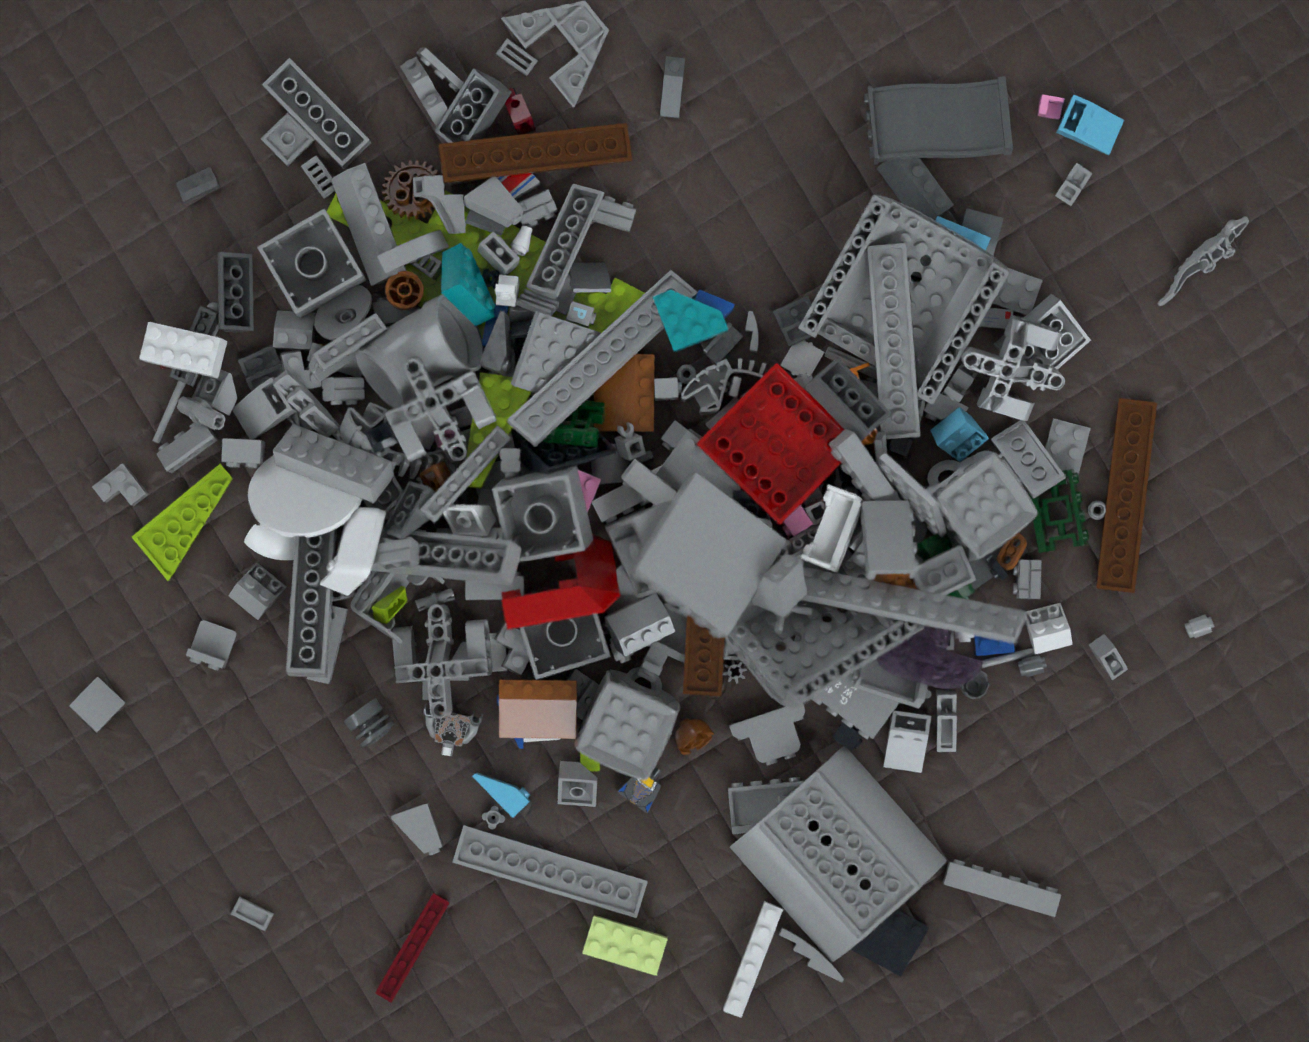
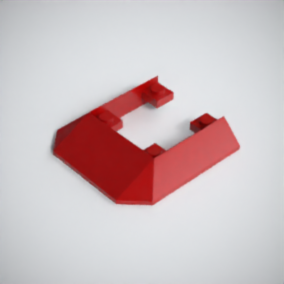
M592 534L593 541L585 550L555 555L556 562L575 559L577 579L559 582L560 589L524 596L521 595L520 589L501 592L507 630L604 612L620 597L612 543Z

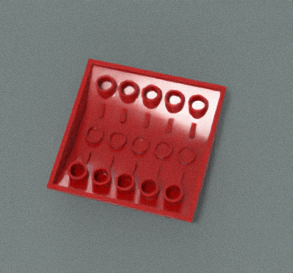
M776 363L696 445L767 514L781 525L840 466L841 462L832 455L829 443L845 429Z

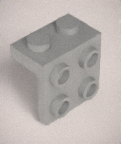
M202 620L186 656L190 657L189 661L200 664L201 661L208 663L207 667L217 671L219 668H225L237 633L228 628Z

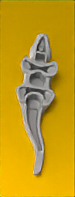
M1244 216L1238 220H1229L1217 236L1206 240L1197 250H1194L1192 255L1186 258L1183 265L1179 267V271L1174 276V282L1171 284L1169 291L1157 304L1162 306L1170 301L1178 293L1189 276L1198 271L1203 273L1213 271L1218 260L1222 257L1226 259L1234 255L1235 248L1230 244L1248 225V217Z

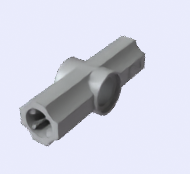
M184 396L178 400V411L189 416L196 425L204 424L214 430H220L224 427L226 420L224 415L213 410L206 401L198 402Z

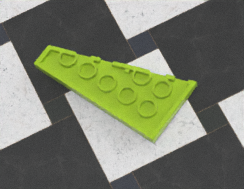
M480 372L479 383L494 411L497 421L479 429L474 419H472L466 459L496 426H499L510 436L513 427L508 424L507 419L529 400L532 391L511 385L513 377ZM500 452L468 487L482 488Z
M222 464L215 467L132 536L133 540L167 581H170L233 480Z

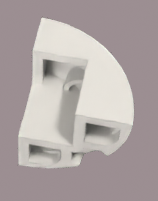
M256 524L253 525L244 540V543L250 549L268 558L294 560L295 536H282L278 532L266 529L261 524L258 526Z

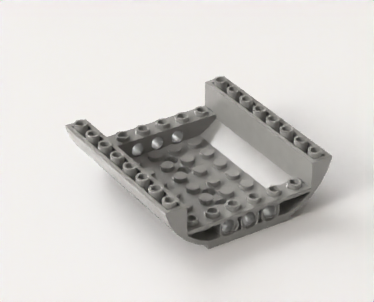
M873 195L801 322L799 329L813 337L819 334L876 367L867 246L907 243L917 396L933 405L1010 271L998 259L976 243L916 209L881 195ZM923 255L930 256L931 264L923 265L921 257ZM913 272H919L922 275V279L919 282L912 280L911 274Z
M820 523L812 525L786 541L769 570L787 553L802 560L803 567L836 573L801 559L805 546L810 545L814 541ZM847 548L840 569L836 574L874 581L873 579H867L866 571L850 559L853 554ZM756 590L731 633L725 638L770 697L788 708L795 709L919 632L924 626L918 623L847 609L846 613H840L837 610L838 607L800 600L796 605L811 607V615L792 612L784 620L782 633L778 634L775 633L777 616L773 612L753 604ZM829 616L832 621L826 623L822 620V617ZM797 635L801 640L794 642L791 640V637ZM783 645L786 649L780 652L775 647Z
M842 746L828 761L730 846L732 851L831 963L865 938L919 890L947 861L845 746ZM811 820L819 823L817 831L812 832L808 829V823ZM822 836H831L832 843L829 846H823L821 844ZM855 864L858 872L855 875H849L846 871L848 865ZM862 879H868L871 882L869 889L863 890L860 888L859 883Z

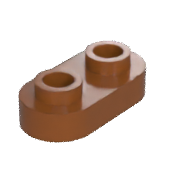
M1017 533L1004 543L1000 550L997 561L1003 569H1013L1027 546V540L1022 534ZM1020 541V545L1016 547V543ZM1008 558H1011V561L1009 563H1006V560Z

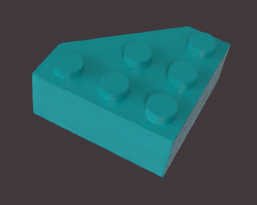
M459 243L442 252L441 293L475 327L493 318L495 303L471 250L462 243Z
M673 290L653 296V301L674 352L728 331L722 312Z

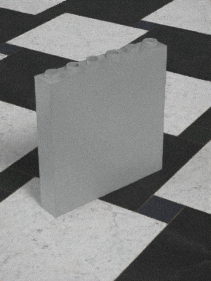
M698 473L688 474L629 571L634 574L633 577L647 583L650 590L662 594L665 601L677 605L680 608V612L693 617L695 623L708 628L710 634L714 637H728L759 587L763 576L768 572L785 544L786 539Z

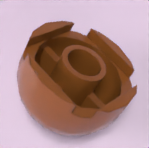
M400 271L388 279L385 293L388 302L394 308L408 311L420 304L424 294V286L416 274L409 271Z
M689 718L680 722V727L675 733V743L683 755L691 754L690 750L695 747L697 751L713 739L712 735H714L706 722L701 719L690 720Z

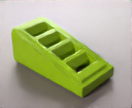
M400 586L373 605L372 610L376 621L384 624L389 623L408 600L405 586Z

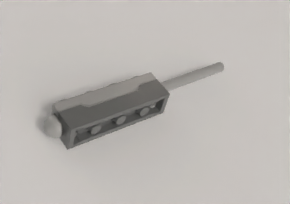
M211 302L207 305L210 308L209 310L200 306L189 331L216 336L219 329V314H217V311L219 312V304ZM172 369L169 377L178 380V383L152 441L160 443L182 390L186 384L193 387L199 374Z

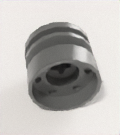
M377 698L371 700L343 721L350 732L358 728L361 732L355 737L356 740L363 736L366 737L360 743L362 748L380 740L395 725L393 720L386 725L383 723V721L390 717L388 714L382 717L378 716L383 707Z

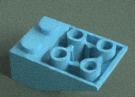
M1073 95L1056 133L1109 155L1124 120L1088 100Z

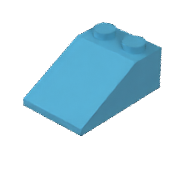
M475 773L472 776L512 818L531 801L528 798L530 794L524 787L520 789L518 786L480 773Z

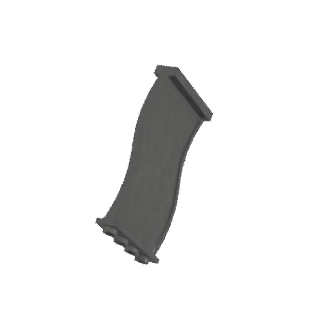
M1006 76L998 77L995 80L962 84H902L877 88L868 86V91L864 94L865 105L869 107V111H866V123H870V129H867L868 141L872 140V147H869V156L873 158L874 165H878L879 162L909 158H968L996 154L1012 155L1013 143Z

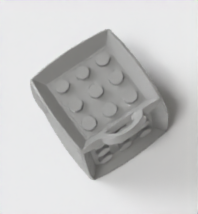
M981 451L960 463L954 460H944L934 465L928 473V483L930 486L925 490L938 501L947 530L946 534L952 546L962 545L970 562L984 557L1007 542L1038 514L1021 483L994 452ZM942 471H954L951 476L941 483L938 481V476Z
M640 667L631 669L627 674L616 670H607L587 709L579 734L574 742L575 747L582 754L611 769L641 780H647L668 741L680 710V704L672 695L662 690V683L659 677H657L655 683L650 681L651 689L635 683L634 681L641 677L637 675Z

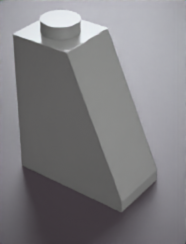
M491 177L464 196V205L467 208L505 227H509L512 224L516 225L522 219L523 208L497 177Z
M429 803L391 816L392 820L423 853L428 852L429 855L440 852L439 848H442L443 844Z

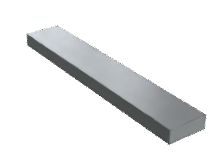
M496 426L424 504L420 511L435 523L512 438L499 426Z

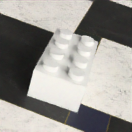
M148 322L139 359L148 363L218 379L227 341L214 336Z

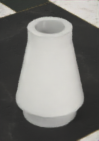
M522 226L511 243V249L518 255L525 256L526 252L529 251L531 233L533 231L530 227Z

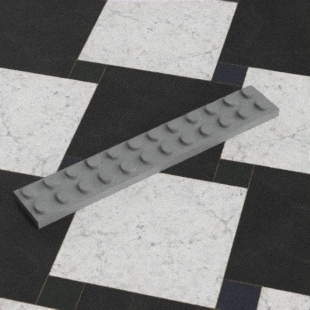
M670 270L507 419L508 424L532 445H538L664 328L653 301V296L673 290L695 300L698 292Z
M803 567L807 594L801 599L804 601L1011 643L1016 642L1026 619V611Z

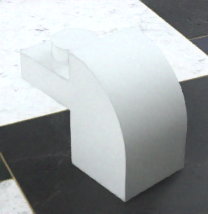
M499 275L498 284H496L495 288L497 296L496 305L516 307L520 283L518 276Z

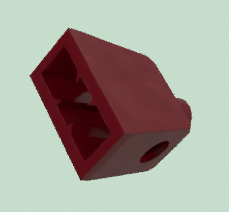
M510 88L511 94L506 100L505 106L517 135H523L535 130L533 119L522 94H517L515 88Z

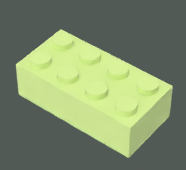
M594 915L583 954L657 976L668 937Z

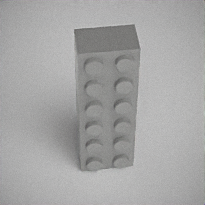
M290 58L262 84L343 169L371 144V141Z
M295 424L290 427L273 449L276 466L373 503L394 477L391 461Z

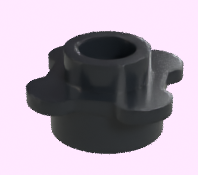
M484 269L482 277L486 286L495 289L500 273L498 270L490 271L489 269Z

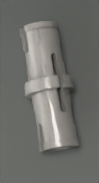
M452 588L438 593L433 592L427 597L415 600L420 612L434 604L455 600Z

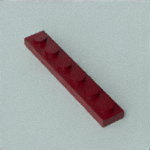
M436 893L432 894L375 994L392 1003L450 904L449 901Z

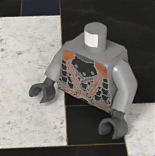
M427 704L424 705L428 732L435 739V742L443 743L441 755L452 756L454 745L462 746L467 744L477 734L483 714H481L480 718H477L474 715L475 711L472 712L471 716L451 713L446 718L438 719L431 715L430 709L426 707Z

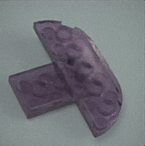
M923 625L924 628L912 635L909 640H904L876 658L879 665L885 671L895 676L943 689L958 688L960 685L971 682L981 671L984 662L946 651L952 630Z

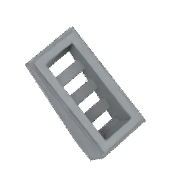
M317 155L301 166L324 199L335 192L333 184L325 191L321 189L330 182L332 183V176ZM318 163L319 166L309 172L308 169ZM322 169L323 173L314 178L313 175ZM325 176L328 177V179L318 185L317 182Z
M431 254L425 256L419 264H417L419 259L410 263L435 281L442 273V262ZM431 259V262L428 264L426 269H424V266L426 265L428 260Z

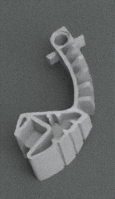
M742 358L737 359L738 369H732L727 359L722 360L716 366L712 365L698 373L683 390L681 400L686 402L695 397L701 408L699 412L701 415L717 413L720 409L723 394L729 391V389L725 388L726 386L730 387V382H727L728 378L732 374H745L761 379L766 364L762 363L760 372L756 373L752 371L754 360H750L748 370L741 369Z
M371 402L368 404L363 417L352 407L348 408L339 428L340 436L345 444L391 461L393 470L395 465H399L398 476L401 477L404 476L408 466H410V478L414 479L419 468L421 473L442 461H445L452 475L464 461V459L460 461L451 459L447 450L443 451L442 448L436 447V451L428 452L412 462L408 461L405 453L392 451L389 447L374 453L365 433L387 422V417L384 414L387 412V409ZM453 448L454 454H463L460 448Z

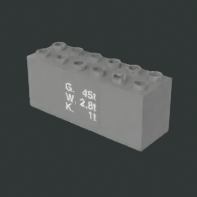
M853 673L811 699L818 705L823 703L828 706L826 710L835 717L839 714L843 717L841 721L850 728L854 725L859 729L857 732L865 739L869 737L873 739L899 704L898 701L853 687L855 681L852 679Z

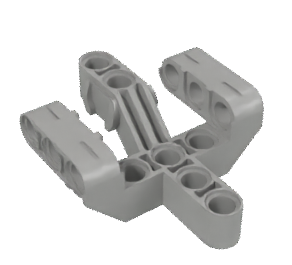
M1011 315L1004 331L1006 338L999 355L973 347H966L960 359L968 369L991 375L987 387L982 388L977 401L979 408L1028 421L1035 402L1032 403L1019 398L1015 394L1014 396L1009 395L1008 392L1012 382H1021L1026 386L1030 384L1040 387V390L1044 391L1046 388L1052 390L1061 389L1065 384V379L1059 370L1052 365L1040 364L1029 358L1028 360H1021L1026 349V343L1055 351L1062 332L1056 328ZM1017 348L1015 353L1008 354L1010 349ZM969 355H974L971 361H966ZM992 360L989 366H984L986 361ZM1004 366H1010L1006 372H1002ZM1036 371H1041L1039 376L1033 377ZM1054 376H1058L1057 381L1051 382ZM1003 383L1000 389H995L997 384Z
M418 357L409 358L405 363L404 370L417 398L384 413L408 461L412 462L427 454L421 444L420 435L416 434L412 426V421L424 415H427L434 425L432 429L435 435H439L443 443L441 445L442 450H447L450 457L455 461L464 459L467 454V445L465 443L467 439L461 434L457 426L456 417H451L445 405L463 397L479 429L497 421L475 373L471 370L455 378L453 381L435 388L421 359ZM416 362L419 370L411 371L408 366L409 363ZM420 379L425 380L428 384L427 388H419L417 381ZM447 388L452 389L454 396L451 398L445 397L443 390ZM426 398H435L436 405L429 406L426 403ZM409 406H417L419 413L416 415L411 414L408 410ZM445 430H453L455 436L447 438L444 433ZM459 446L463 449L464 453L456 455L453 452V448Z
M434 604L428 609V619L425 622V627H428L429 639H426V643L429 646L426 663L418 664V661H416L415 646H417V642L414 640L413 626L394 627L392 630L402 640L400 644L392 639L396 683L427 681L430 713L438 719L446 718L452 713L450 679L492 674L489 624L486 619L466 621L468 660L448 661L451 645L454 644V640L452 639L450 610L444 604ZM438 608L442 610V615L440 618H438L436 615V610ZM439 627L444 631L442 637L437 633ZM455 664L459 666L458 674H455L453 671ZM437 666H439L441 669V674L439 676H437L435 673V668ZM418 668L422 669L423 674L421 677L417 676ZM439 685L443 689L441 695H439L436 691ZM440 704L444 707L442 715L438 711Z

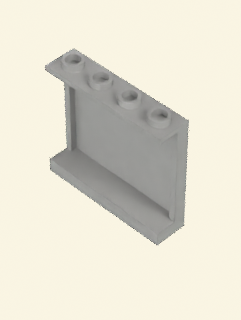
M931 632L926 637L915 633L856 670L852 676V679L855 680L853 687L919 708L925 701L939 634Z

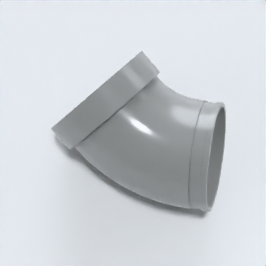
M442 294L425 302L421 309L392 324L385 332L356 350L355 360L362 375L372 389L384 402L395 408L417 398L404 370L405 363L409 358L418 357L421 359L434 386H437L451 377L457 378L471 370L473 372L481 368L479 362L484 349L478 327H475ZM416 362L409 363L408 366L411 371L419 370ZM420 379L417 381L419 388H427L428 384L425 380Z

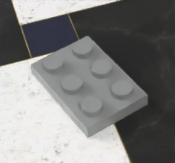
M1053 418L1045 449L1061 471L1074 469V472H1077L1079 475L1091 428Z
M957 545L918 564V571H915L913 580L917 590L947 595L976 581V578L962 545Z

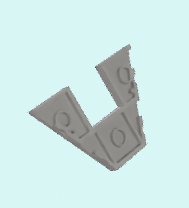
M585 0L549 9L545 8L534 12L521 13L515 16L502 17V21L525 49L554 26L558 28L575 49L578 55L549 77L572 108H574L609 32L608 28Z

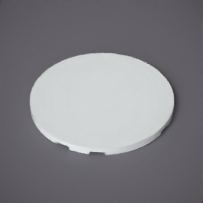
M274 455L256 470L248 489L250 508L256 520L266 529H271L278 532L279 535L286 537H313L330 532L349 520L350 515L355 509H358L362 501L360 497L276 466Z

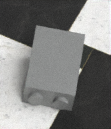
M786 553L763 576L753 598V604L785 617L807 594L802 560Z

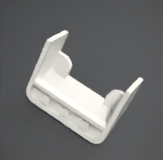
M828 485V490L823 499L827 507L814 541L810 545L805 546L801 559L837 573L860 517V510L864 500L857 495Z
M364 507L355 509L350 515L349 520L342 524L345 527L338 554L334 560L331 559L327 565L328 575L321 580L320 585L348 596L367 579L372 569L385 518V511L378 508Z

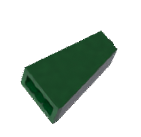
M935 534L916 544V554L924 562L953 548L947 534L942 538L939 534ZM969 583L946 596L969 600V595L975 593L972 584Z

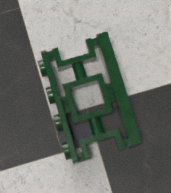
M584 401L564 420L571 421L570 425L559 424L541 442L597 447L599 428H592L593 423L603 424L605 420V402ZM521 435V440H526V441H528L526 438H524V437Z
M1074 469L1062 471L1065 479L1051 487L1052 498L1043 499V507L1040 495L1033 499L1029 494L1038 512L1033 522L1039 553L1056 550L1055 540L1072 538L1073 547L1087 545V541H1089L1088 530L1084 529L1083 524L1086 521L1085 512L1080 507L1082 494L1081 491L1077 490L1079 477L1078 473L1074 472ZM1067 476L1073 502H1071L1070 495H1059L1058 485L1068 484ZM1065 500L1068 519L1051 521L1048 503ZM1073 514H1075L1079 540L1077 533L1066 535L1064 523L1075 522ZM1044 519L1046 520V526L1057 525L1059 536L1049 537L1050 545H1048Z

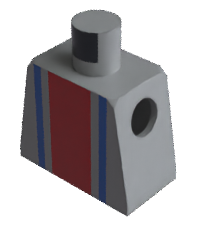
M532 173L497 177L515 200L540 185V182Z

